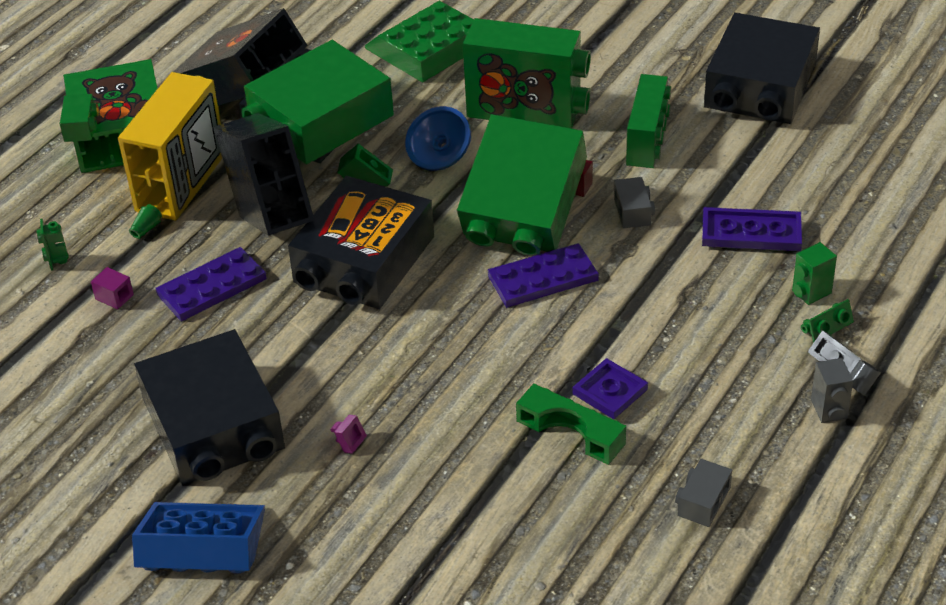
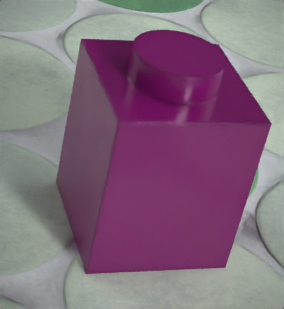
M108 267L91 281L95 300L117 310L134 295L130 277Z

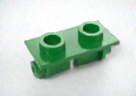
M42 218L40 219L41 229H37V238L39 244H44V247H42L44 262H49L50 269L53 271V263L65 264L68 261L69 254L64 242L61 225L56 221L44 225Z
M847 299L841 303H835L832 305V308L811 319H805L803 324H801L802 332L811 334L814 343L821 331L831 335L852 324L854 320L850 300Z

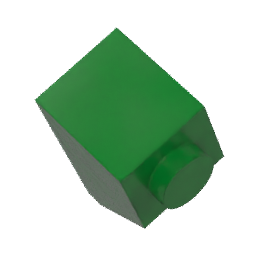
M358 143L340 158L337 173L342 178L347 175L388 187L391 184L393 169Z

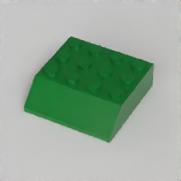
M439 0L378 35L365 45V49L423 83L463 59V42L474 19Z

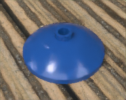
M439 106L424 111L412 122L406 134L405 147L409 158L418 167L429 171H438L451 167L464 156L470 145V124L460 111L452 107Z

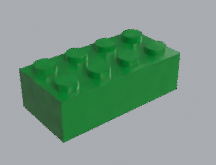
M640 75L627 127L626 166L654 168L655 160H660L661 146L659 145H663L664 142L663 131L667 129L671 104H668V100L671 97V86H668V76Z

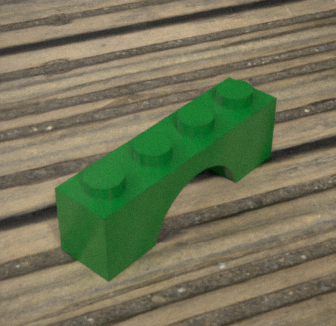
M533 383L516 402V422L538 432L556 426L574 429L585 439V454L607 465L613 461L626 445V425Z

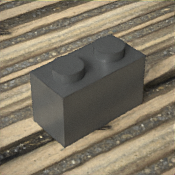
M635 177L614 180V201L622 228L650 226L651 215H655L654 201H650L649 186H645L643 178Z
M843 358L816 362L811 401L821 423L848 418L853 379Z
M700 459L697 466L689 470L685 487H680L676 494L675 503L678 504V516L710 527L731 488L732 469Z

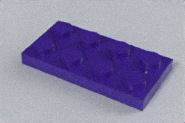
M703 207L702 246L801 251V212Z
M579 243L488 269V277L506 308L599 281V273Z
M239 247L155 289L157 296L182 322L266 280L267 277L266 272Z

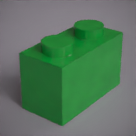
M92 94L64 96L59 123L64 142L92 140L93 131L97 130L96 117L99 116L98 103H94Z
M821 242L796 253L792 291L808 305L832 294L837 255Z

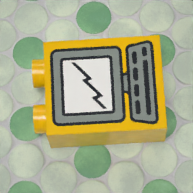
M171 72L119 135L118 141L135 212H139L141 207L151 204L159 209L162 218L176 221L222 160L214 131V126L221 125L213 80L201 76Z

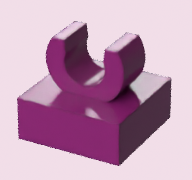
M349 414L343 422L337 421L330 429L331 432H334L336 442L340 444L344 453L353 454L367 436L357 415Z

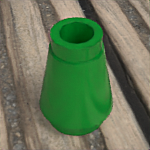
M151 204L141 207L129 229V233L134 238L140 239L161 222L160 218L162 217L159 209Z

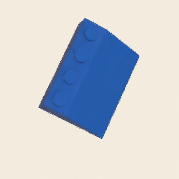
M154 502L132 534L134 567L144 568L147 571H154L160 568H171L177 572L188 569H200L206 573L217 570H229L231 573L249 571L256 556L265 505Z

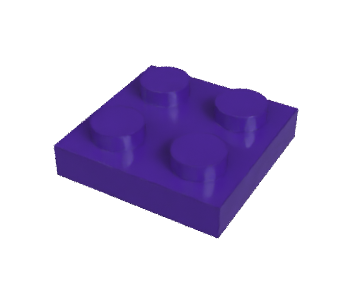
M606 358L573 386V395L610 418L615 419L648 390V382Z

